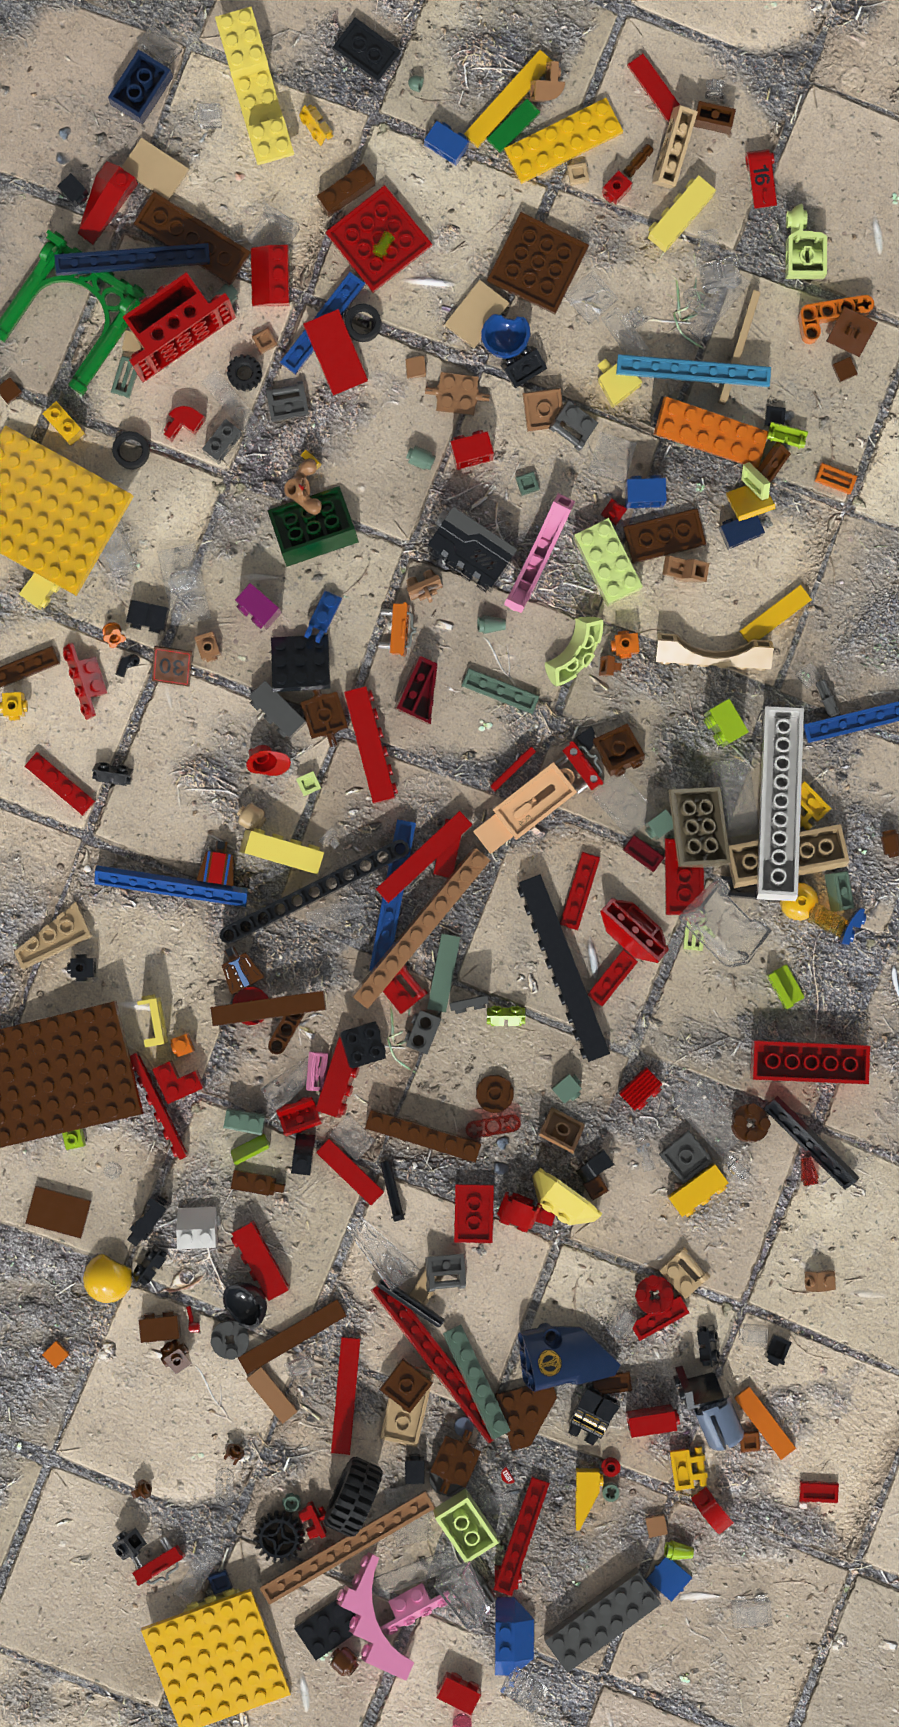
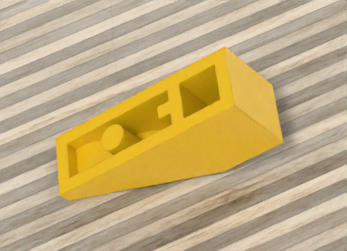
M576 1468V1531H580L600 1492V1486H603V1474H600L599 1468Z

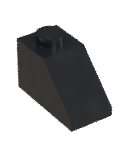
M296 1134L292 1174L311 1175L316 1135Z

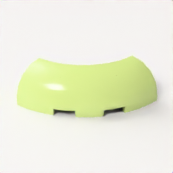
M597 617L575 618L574 633L566 649L556 658L544 662L547 676L556 687L576 678V674L584 667L587 668L595 656L596 647L601 642L603 619Z

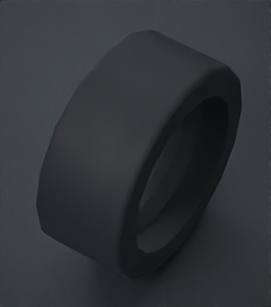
M363 303L350 308L345 317V326L349 336L355 341L362 343L376 338L381 329V319L378 311L373 306ZM359 312L369 313L374 319V327L367 334L357 333L352 327L353 317Z
M128 431L116 437L113 442L112 452L119 465L125 469L133 470L140 468L147 462L150 449L142 435L137 432ZM129 439L138 441L142 446L140 458L132 462L126 461L120 455V446Z

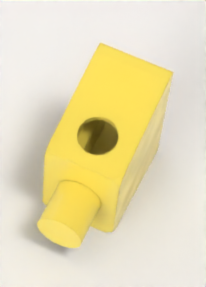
M604 359L597 365L603 373L599 377L598 383L612 408L642 385L641 379L637 376L616 375L617 364L612 367L607 359Z

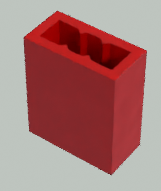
M671 1404L626 1411L631 1438L678 1431L677 1425H680L677 1409H673Z

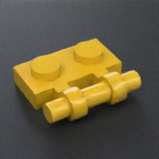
M805 781L801 784V807L807 813L804 816L800 813V827L803 826L808 831L813 827L808 822L811 817L818 822L832 808Z
M702 1446L694 1447L695 1455L691 1456L689 1448L669 1451L675 1491L695 1488L694 1480H699L701 1487L707 1486L706 1478H708V1472L705 1471L704 1461L706 1458L702 1451ZM691 1463H697L698 1472L692 1473Z

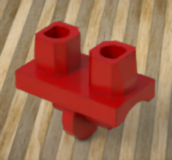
M313 1501L308 1502L306 1507L298 1512L302 1523L309 1519H312L314 1525L306 1528L309 1538L312 1539L320 1536L322 1539L326 1537L327 1533L322 1522L325 1519L326 1511L323 1506H320L318 1508L319 1515Z

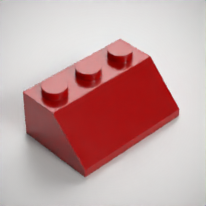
M265 245L251 248L252 307L290 306L288 245Z

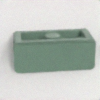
M848 871L825 874L831 912L853 909L854 902Z

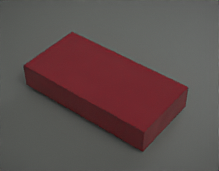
M633 835L623 848L624 852L653 873L665 858L636 835Z

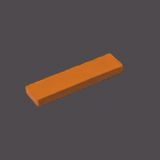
M750 1386L734 1397L780 1460L796 1449Z

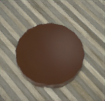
M500 1075L484 1077L476 1089V1099L479 1105L490 1113H500L506 1110L514 1098V1089L511 1083Z

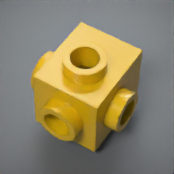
M2 693L0 713H3L4 717L9 718V721L20 720V717H26L25 712H28V702L24 698V693Z

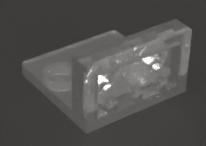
M266 203L262 208L263 216L249 236L248 242L256 247L265 245H288L289 247L300 230L299 224Z

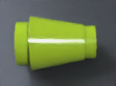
M672 1540L665 1543V1558H669V1560L693 1558V1547Z

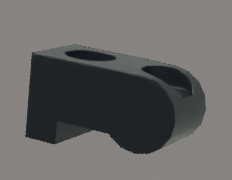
M602 1149L577 1168L576 1172L582 1181L587 1183L607 1168L609 1169L614 1163L604 1149Z

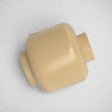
M252 803L246 807L242 805L237 813L239 816L238 823L250 831H254V828L261 829L266 821V817H264L265 812Z

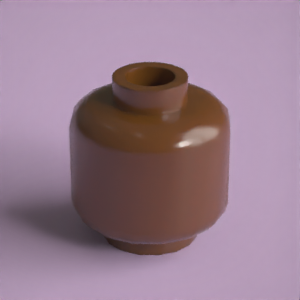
M348 1647L336 1648L330 1656L332 1658L330 1666L341 1676H351L359 1666L357 1663L359 1660L358 1656Z

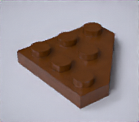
M526 1385L496 1394L499 1407L511 1430L507 1435L512 1451L531 1446L557 1399L554 1387L534 1392Z

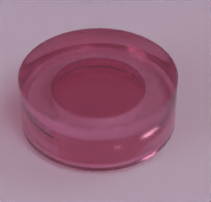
M464 1713L458 1714L453 1719V1727H472L471 1718Z

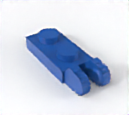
M324 591L304 637L309 638L313 628H316L320 631L316 635L315 642L320 643L341 604V597Z

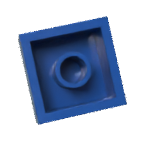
M652 475L649 479H642V476H631L630 479H627L625 484V508L664 507L667 501L666 478H661V475Z

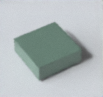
M534 471L515 477L521 496L540 490Z

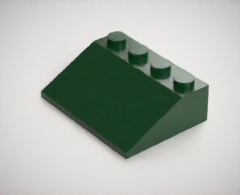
M340 486L310 496L311 499H318L321 502L322 508L317 515L308 513L295 501L267 510L286 567L359 543Z

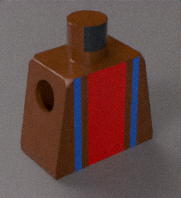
M216 841L215 852L206 851L197 881L235 886L234 855L226 854L228 842Z

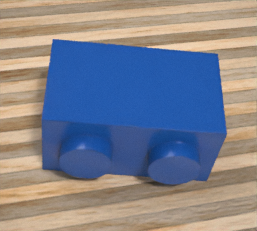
M436 121L424 139V146L457 166L469 147V141L462 133L452 131V128L445 122L440 123Z

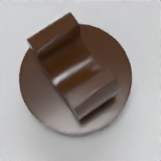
M229 1444L226 1448L224 1460L230 1457L234 1460L233 1465H236L238 1460L244 1457L243 1448L238 1444Z
M142 1479L138 1481L137 1487L134 1488L135 1490L131 1491L134 1499L140 1496L147 1499L151 1496L152 1487L149 1482Z

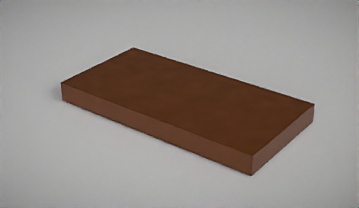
M697 508L623 526L632 564L707 545Z

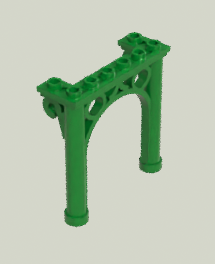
M48 230L46 232L48 242L42 248L39 255L41 259L0 317V341L6 342L35 297L45 287L61 282L73 283L84 287L99 300L105 315L104 330L100 338L68 383L69 387L84 396L88 390V385L128 328L123 316L139 306L140 302L147 295L143 293L144 290L138 285L134 284L132 286L122 278L121 280L115 278L113 272L91 273L87 277L80 276L79 279L77 278L79 274L47 278L55 266V254L82 253L76 247L72 249L67 246V242L64 240L65 237L59 232L55 231L53 233ZM99 279L111 286L104 289L102 295H100L101 289L98 287ZM109 293H115L121 298L117 306L106 304L105 298ZM109 311H119V313L111 323Z

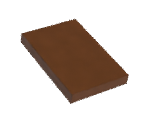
M35 1186L25 1224L81 1239L92 1201Z

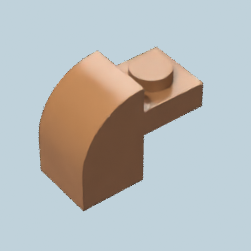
M559 61L546 63L545 80L531 81V102L550 101L562 93L565 82L558 81L561 76Z
M665 556L662 575L684 582H707L710 563L696 559L684 560L673 556Z

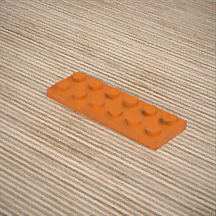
M664 397L653 435L740 464L750 462L758 469L769 431L669 397Z

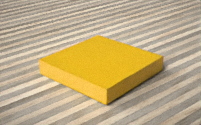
M747 485L726 492V497L739 521L775 509V503L770 494L768 499L761 500Z

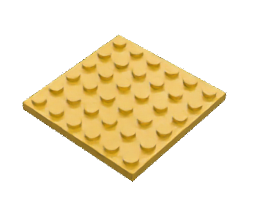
M251 1588L141 1628L142 1635L178 1727H203L291 1695L289 1685Z

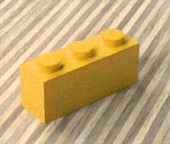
M712 1163L667 1197L682 1217L685 1215L688 1217L696 1211L695 1208L701 1204L703 1206L707 1204L713 1194H720L726 1190V1185L729 1182L718 1167Z

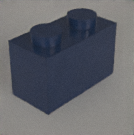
M758 515L742 521L738 519L733 521V518L722 522V526L719 528L727 550L763 536L765 533Z

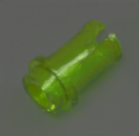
M385 231L377 245L373 246V253L381 258L383 255L385 256L387 249L395 239L393 235Z

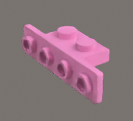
M423 1583L388 1601L396 1619L381 1626L382 1633L384 1635L395 1634L398 1628L404 1625L409 1626L415 1622V1619L431 1614L433 1609L448 1605L449 1601L453 1599L452 1595L446 1591L430 1599Z

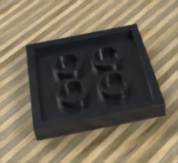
M328 634L323 635L320 643L315 642L316 635H311L309 638L304 636L271 637L273 692L331 689Z

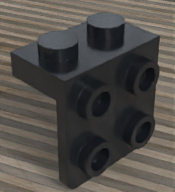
M376 1021L340 1032V1038L350 1068L386 1059L385 1046L381 1041L380 1029Z
M683 1366L675 1367L674 1383L676 1387L680 1388L678 1389L681 1401L684 1400L687 1410L724 1400V1395L715 1373L711 1372L687 1379Z

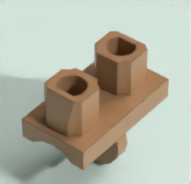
M432 569L423 573L424 581L418 583L416 577L406 580L408 586L406 589L411 601L417 598L422 601L427 598L428 602L431 603L433 602L431 596L438 594L436 590L443 588L439 575H436Z

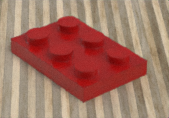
M455 1184L454 1243H493L494 1185Z

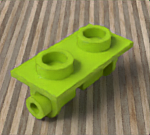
M771 422L767 439H770L771 442L785 443L798 447V449L805 447L808 431Z
M493 1006L487 1008V1024H491V1026H504V1020H508V1026H521V1024H525V1008L520 1006H511L510 1008Z

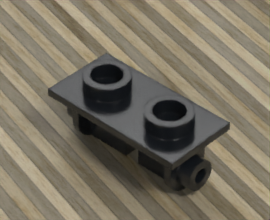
M99 762L92 769L94 771L92 779H96L97 782L110 783V778L114 777L113 784L127 786L131 785L132 777L130 776L134 769H130L125 765L111 766L109 763Z
M154 1245L152 1249L150 1248L146 1252L142 1263L135 1267L132 1276L136 1283L140 1282L144 1286L149 1284L157 1273L151 1268L154 1266L160 1269L167 1259V1253L163 1250L160 1251L157 1245Z
M714 1325L709 1326L707 1329L706 1326H700L697 1331L698 1345L705 1344L706 1348H699L700 1362H702L703 1366L711 1364V1367H713L720 1360V1352L716 1346L718 1333Z

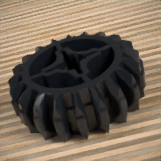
M275 1510L274 1516L271 1512H268V1519L262 1516L261 1522H257L256 1527L258 1529H255L253 1532L257 1536L253 1538V1542H258L255 1546L256 1550L262 1548L259 1553L260 1556L265 1553L267 1554L266 1561L273 1557V1563H276L277 1558H280V1563H284V1557L291 1561V1555L297 1557V1551H302L303 1547L300 1544H304L305 1539L301 1537L305 1536V1531H299L303 1528V1524L296 1525L299 1522V1518L297 1517L292 1520L293 1513H290L287 1517L285 1516L286 1510L282 1511V1515H279V1511ZM279 1522L276 1529L265 1530L269 1525ZM285 1524L293 1530L295 1536H291V1533L285 1531ZM280 1528H281V1537H282V1538H281V1540L279 1541V1545H278V1544H277V1542H278L277 1533H279ZM264 1537L273 1542L274 1549L266 1544ZM293 1543L290 1548L279 1551L281 1545Z

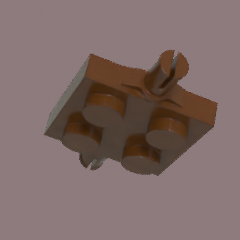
M320 689L317 691L313 690L314 696L311 699L300 702L311 739L327 737L330 747H333L332 740L334 746H337L334 734L348 729L338 693L335 691L323 694Z
M465 1429L461 1440L445 1436L430 1471L444 1480L439 1490L444 1494H447L450 1484H458L464 1488L467 1487L481 1454L480 1450L473 1448L468 1443L473 1432Z

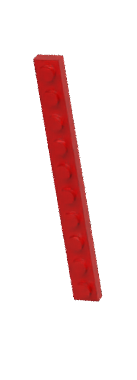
M377 1285L373 1287L370 1291L487 1443H491L493 1440L463 1376L411 1309L384 1292Z

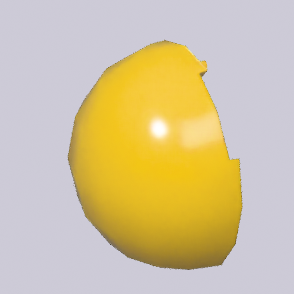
M99 1254L92 1258L85 1268L83 1275L84 1288L89 1296L99 1302H116L123 1298L130 1290L132 1283L131 1268L112 1260L105 1254Z

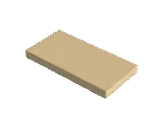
M414 1366L433 1380L434 1372L432 1370ZM431 1387L411 1413L407 1412L392 1399H388L380 1439L413 1447L418 1446Z

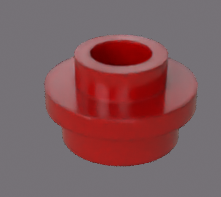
M608 1457L603 1460L601 1469L604 1475L614 1477L620 1472L621 1466L616 1458ZM610 1464L615 1466L612 1471L607 1469Z

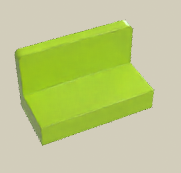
M787 965L766 975L784 1009H789L794 1006L793 1004L804 999V995Z

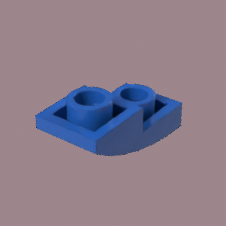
M858 908L851 915L842 931L839 944L849 945L850 942H853L855 936L853 927L861 928V925L865 924V909Z

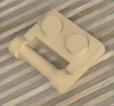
M685 1247L659 1269L662 1275L684 1299L688 1298L710 1278V1274L707 1271L704 1272L689 1256L688 1250ZM680 1259H683L699 1277L697 1280L694 1281L678 1263Z

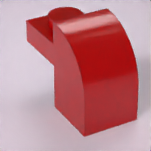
M176 407L168 414L173 421H169L165 426L164 436L172 442L182 427L196 435L206 421V418L191 407Z
M706 1486L691 1498L702 1516L719 1535L734 1523Z

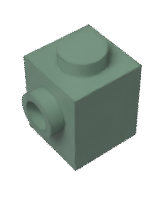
M568 1073L551 1089L565 1104L570 1099L574 1101L581 1095L579 1091L582 1088L579 1085L582 1082L575 1074L571 1076Z

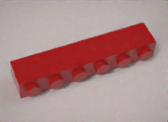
M365 686L345 691L344 694L372 802L377 804L396 799L395 794H398L396 783H391L390 779L393 771L391 764L387 765L385 757H388L386 745L382 746L380 740L384 738L381 727L377 728L375 721L379 717L376 708L372 709L371 702L374 701L372 690H367Z

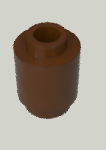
M897 829L881 832L882 837L880 838L884 855H888L889 858L899 856V833L897 834Z

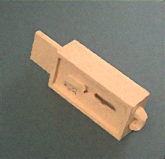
M553 762L492 810L495 814L473 831L490 854L512 837L515 840L519 839L577 793L572 786L575 779L573 772L568 768L559 770ZM564 773L568 775L569 780L564 776Z

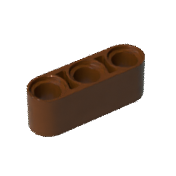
M305 1013L301 1014L300 1017L292 1015L283 1016L268 1044V1049L272 1054L278 1055L284 1052ZM283 1024L291 1025L292 1031L290 1034L282 1032ZM275 1040L282 1043L283 1047L280 1051H276L272 1047V1043Z

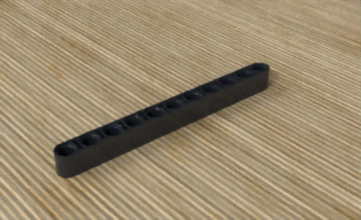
M396 840L225 926L220 931V939L224 943H236L406 857L410 852V846L403 840ZM400 843L406 847L403 854L396 852V846ZM382 852L388 854V860L384 863L379 861V855ZM364 861L371 863L369 871H363L362 863ZM349 869L354 872V877L351 880H347L344 876L345 872ZM330 878H335L337 881V885L333 889H330L327 885ZM316 886L319 888L320 893L317 897H312L310 891ZM297 895L302 897V904L296 906L293 902L294 897ZM279 904L285 906V912L281 915L276 911ZM265 912L268 915V920L266 923H261L259 916ZM245 921L251 924V929L248 932H245L242 928ZM228 930L234 932L232 940H227L225 937V933Z

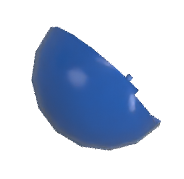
M493 314L484 323L481 330V339L487 351L494 356L503 359L515 357L527 347L530 339V326L524 317L507 319L502 315Z

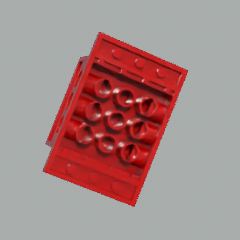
M186 272L169 285L165 284L159 287L156 294L151 297H145L139 306L123 316V319L142 348V351L134 352L129 360L142 383L236 318L226 293L214 296L211 299V303H208Z

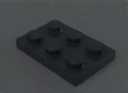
M356 17L332 47L333 51L378 84L401 54V50Z
M337 1598L294 1627L315 1660H318L353 1636L349 1632V1623L352 1617L356 1616V1613L339 1606Z

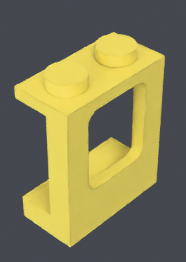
M155 994L142 996V1000L137 1001V1005L149 1003L155 1037L144 1039L145 1047L168 1043L161 997L156 998Z

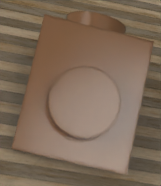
M835 1270L805 1271L806 1291L824 1292L836 1290Z

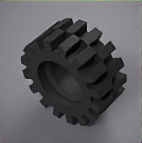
M240 354V357L235 356L234 360L229 362L227 376L231 385L236 387L237 390L241 389L246 392L249 389L251 391L253 387L256 388L257 384L261 382L262 370L259 362L254 357ZM242 366H248L252 370V375L247 380H242L237 376V371Z

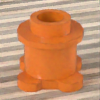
M110 622L103 627V640L109 643L110 648H116L119 643L125 642L126 637L124 634H121L119 624Z

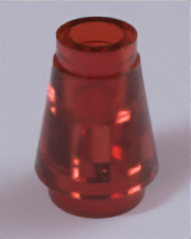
M812 1157L800 1159L801 1182H803V1186L819 1184L818 1179L820 1178Z

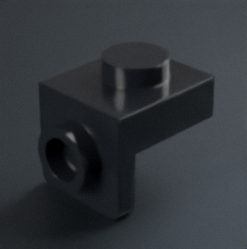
M773 1334L764 1354L768 1358L767 1362L775 1366L779 1364L784 1365L785 1357L792 1342Z

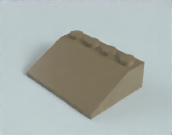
M720 787L668 790L678 866L704 868L718 867L731 863Z

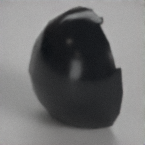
M237 1282L226 1287L223 1292L224 1308L228 1309L231 1316L239 1323L238 1325L247 1329L258 1327L263 1322L267 1311V1301L263 1292L252 1283Z

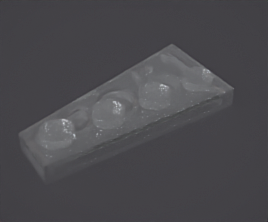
M363 1217L346 1228L391 1291L421 1271Z

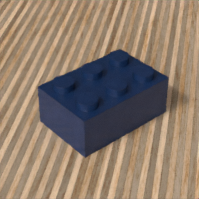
M138 49L108 96L110 105L143 125L173 79L171 69Z

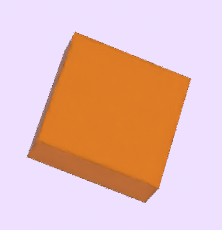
M56 1340L42 1356L56 1368L70 1353Z

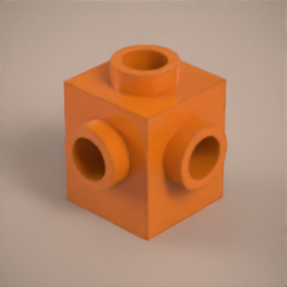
M619 631L618 635L614 636V640H611V651L615 652V656H620V659L632 658L633 654H639L638 633L629 634V631ZM622 643H626L628 647H623Z

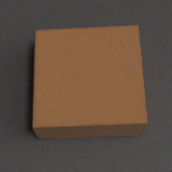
M269 328L252 336L260 354L278 346Z
M664 1514L645 1517L649 1538L668 1534Z

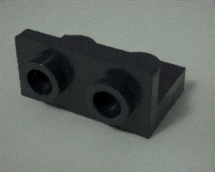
M527 346L519 355L505 359L504 363L500 365L514 388L547 369L538 349L534 346Z

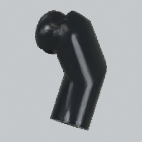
M135 654L121 658L115 675L124 678L127 669L137 666L140 663V658Z

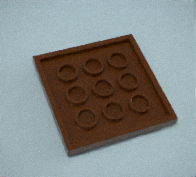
M520 212L487 282L556 315L589 245Z

